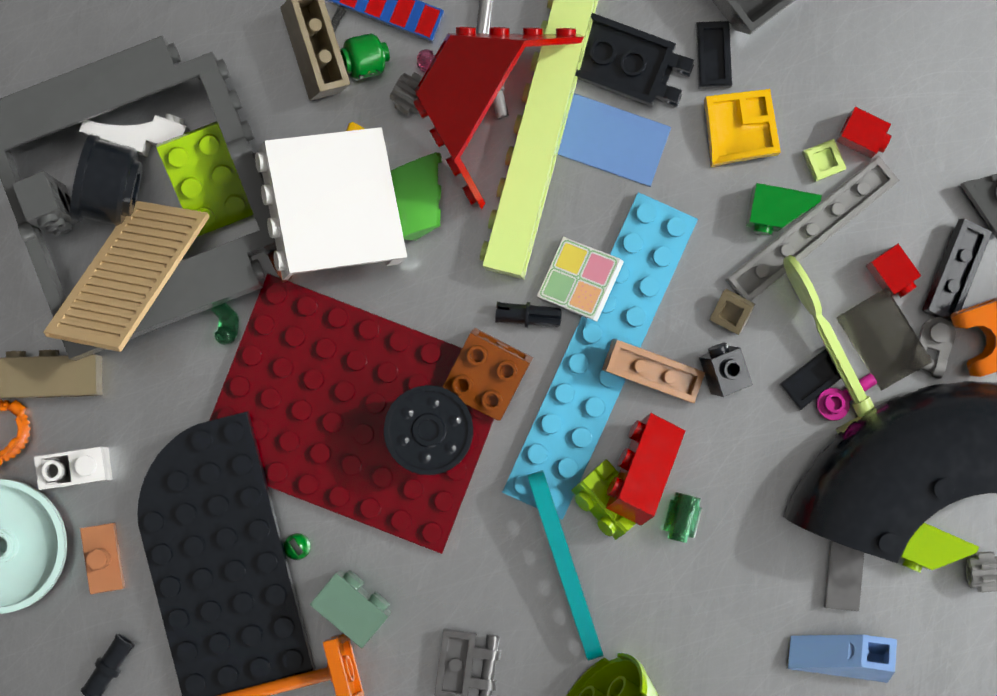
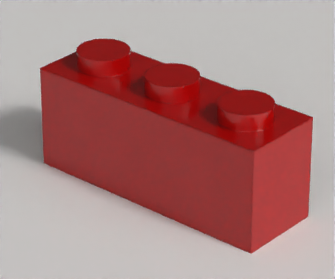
M650 413L641 421L637 420L628 435V438L632 439L630 446L623 451L619 458L618 466L621 469L618 477H614L608 487L607 495L610 498L606 508L640 526L653 518L686 430L653 413Z

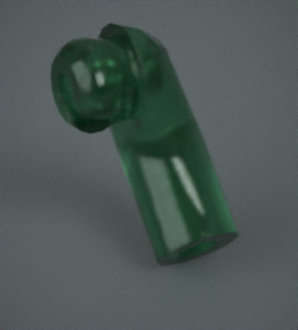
M226 302L210 308L219 318L218 329L215 332L216 341L223 345L234 342L238 336V314Z

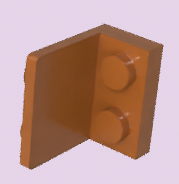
M474 328L470 332L443 388L456 394L466 405L500 421L533 357Z

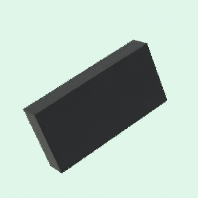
M729 21L696 22L698 89L731 88L732 70Z
M825 348L781 382L779 386L800 411L816 399L824 390L829 389L838 382L841 377Z

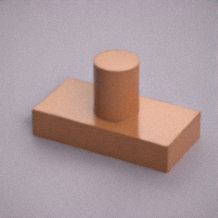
M110 523L80 528L90 594L125 589L116 524Z

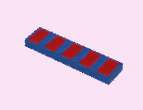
M324 0L432 43L444 15V10L419 0Z

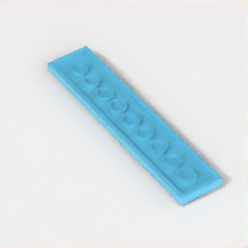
M637 193L610 255L622 259L624 263L597 322L583 316L581 317L502 493L537 508L527 475L543 470L558 517L563 520L574 496L571 490L580 482L626 380L602 370L612 339L641 347L698 221L697 218L644 194Z

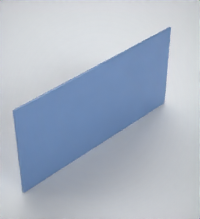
M574 93L558 155L651 187L671 127Z

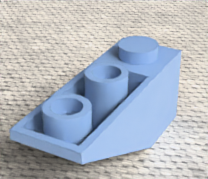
M870 635L790 636L788 669L888 683L895 673L897 639Z

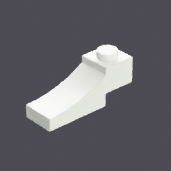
M166 113L164 118L155 115L152 122L136 125H109L85 120L82 122L79 132L85 137H88L90 134L98 135L100 140L133 147L138 152V155L148 157L151 146L156 147L157 144L190 132L186 125H183L184 119Z

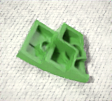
M435 152L390 170L404 240L416 241L440 226L441 210L439 208V200L441 198V185L438 184V163H442L441 153Z

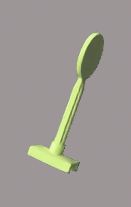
M789 255L783 259L786 274L798 298L813 316L816 329L854 402L852 406L858 416L836 428L835 430L839 434L840 432H845L851 423L857 422L863 416L872 412L875 406L870 396H866L831 325L823 317L820 300L808 275L796 258Z

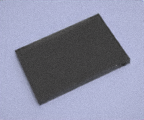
M888 288L881 290L836 317L867 369L876 378L877 386L881 391L932 362L930 355L926 352Z

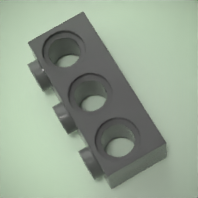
M45 171L12 183L28 223L49 234L54 233V236H58L73 229L72 225L80 222L71 219V198L66 185Z

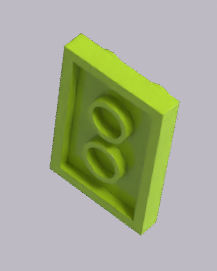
M218 121L156 145L182 208L207 212L209 215V219L198 236L254 215Z

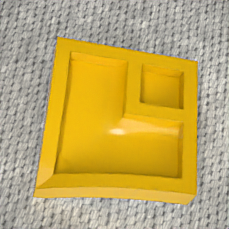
M770 89L705 97L704 107L711 167L778 156L781 153Z

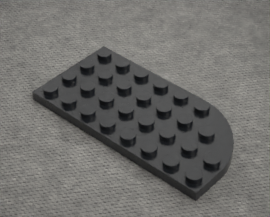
M249 411L203 422L186 429L172 439L151 464L141 487L137 511L138 526L182 696H217L314 671L315 667Z

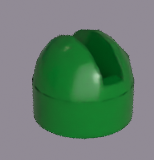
M295 533L286 538L284 551L290 559L301 560L310 553L311 543L304 534ZM294 539L303 551L302 554L298 555L290 544L291 540Z

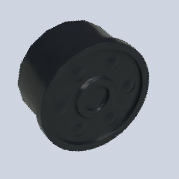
M90 134L87 137L79 158L73 184L70 206L72 220L82 221L84 218L118 226L124 222L126 216L132 215L143 171V162L138 161V152L135 148L100 140L98 135Z
M432 385L412 388L400 395L387 412L384 422L386 446L395 461L411 472L421 475L444 473L454 468L464 459L472 444L474 431L471 414L465 403L456 394L445 388Z

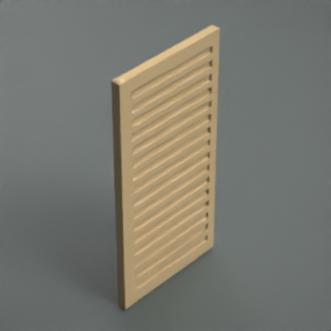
M136 201L132 215L126 216L124 222L115 227L44 330L45 336L121 352L209 219L208 213Z

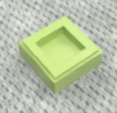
M835 139L802 152L814 183L847 169Z

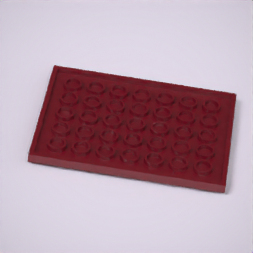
M267 273L263 288H261L209 421L249 411L268 487L442 554L494 418L466 405L472 417L474 432L472 444L464 459L454 468L436 475H421L405 469L391 456L385 443L384 422L387 412L400 395L412 388L425 385L443 388L462 348L289 281L283 283L279 277Z

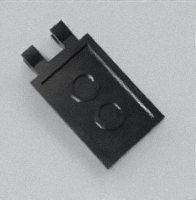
M592 13L593 23L580 70H576L575 76L579 80L651 107L656 98L664 103L678 107L682 97V90L666 84L672 70L678 74L690 77L694 67V59L675 54L676 43Z

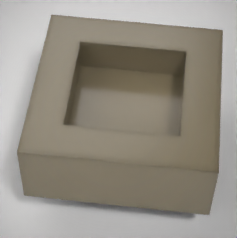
M725 289L710 320L739 335L755 303Z

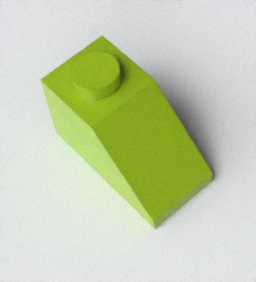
M923 523L907 543L900 558L904 559L903 566L921 573L922 568L935 570L977 553L979 546Z

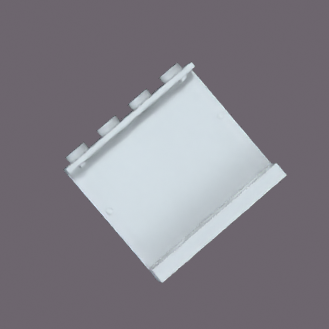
M382 127L266 140L263 142L255 154L257 171L263 174L264 185L261 187V195L264 205L269 206L271 218H268L267 221L268 233L270 238H275L277 251H274V264L276 270L281 271L282 280H288L296 273L385 261L386 266L398 265L407 258Z

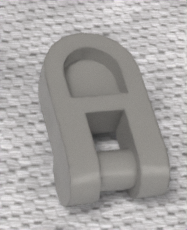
M935 317L923 324L909 362L910 369L918 372L920 369L931 372L930 376L938 379L943 377L956 335L955 327L950 321L941 317ZM927 348L937 351L935 360L925 357Z

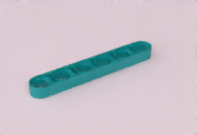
M541 470L529 474L527 477L587 660L590 661L604 655L544 471Z

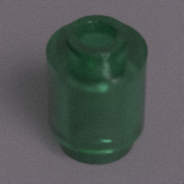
M675 492L674 500L670 499L663 530L669 532L668 539L687 543L688 537L695 538L703 509L700 507L701 498Z

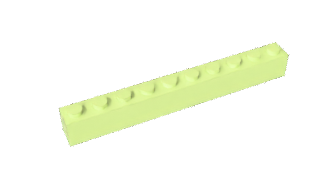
M548 0L547 8L551 9L548 21L543 20L542 22L543 34H556V28H576V34H581L585 37L581 43L541 46L540 52H535L533 55L530 69L534 71L532 83H526L522 96V102L526 103L523 115L518 114L514 125V134H517L514 147L510 146L507 151L505 165L509 166L506 178L500 179L497 189V197L501 199L498 210L493 209L489 218L488 228L492 229L489 242L484 241L480 252V260L484 261L483 267L488 271L525 279L578 77L575 76L576 70H580L593 23L591 14L596 13L599 0Z

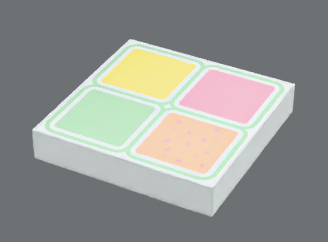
M563 237L537 297L597 322L624 261Z

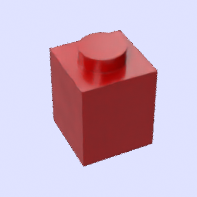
M855 107L849 113L836 142L872 158L878 151L883 153L892 137V135L887 133L891 123Z
M899 243L865 265L888 298L896 293L900 298L917 287L914 281L921 277V274Z

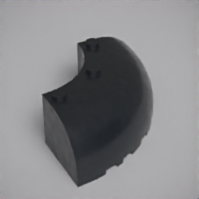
M963 381L931 385L901 397L897 396L873 408L872 412L866 414L857 422L851 423L845 432H840L835 437L836 440L823 453L818 455L814 460L815 464L808 471L805 478L801 479L794 491L783 517L791 523L823 538L898 563L911 537L936 512L949 504L967 497L997 493V382Z

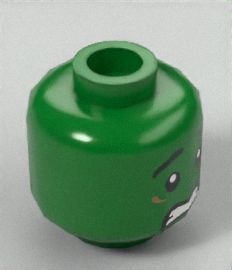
M372 33L346 39L343 48L340 49L347 74L355 80L382 74L385 69V62L390 60L387 44L385 42L381 43L379 38Z

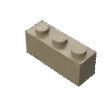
M286 0L280 9L309 101L340 94L350 85V81L325 1Z
M39 350V356L26 357V351H7L6 357L0 358V399L103 396L102 356L92 354L75 361L69 359L68 355L59 356V350Z

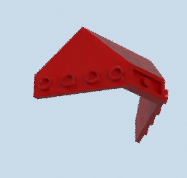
M456 27V33H448L414 90L418 99L414 100L413 103L422 119L429 116L434 128L429 131L438 147L440 148L445 145L451 156L445 160L455 177L462 174L467 183L462 189L471 205L477 202L480 208L483 209L485 201L460 157L525 47L581 43L585 36L576 34V28H556V34H543V28H523V34H509L510 28L490 27L489 33H476V27Z

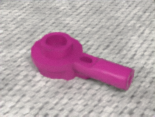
M871 373L859 379L864 392L877 384L876 378ZM838 388L826 389L818 396V412L829 421L840 420L848 413L852 398L846 388L844 390Z

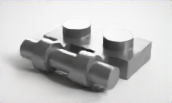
M443 629L434 696H468L469 688L479 689L478 696H492V691H496L497 680L494 679L496 661H500L501 650L498 649L500 637L487 635L485 648L475 647L477 633ZM473 658L483 659L481 677H471Z

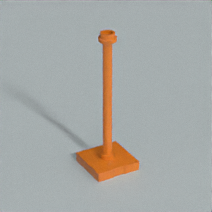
M341 633L323 642L328 662L327 667L217 696H271L329 680L334 685L336 696L365 695L350 638Z

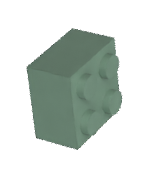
M340 570L335 573L310 605L362 649L392 613L387 609L390 603L377 592L370 595L364 590L362 585L365 582L351 570L346 573Z

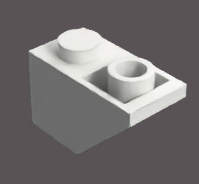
M94 447L34 457L39 490L113 480L108 447Z

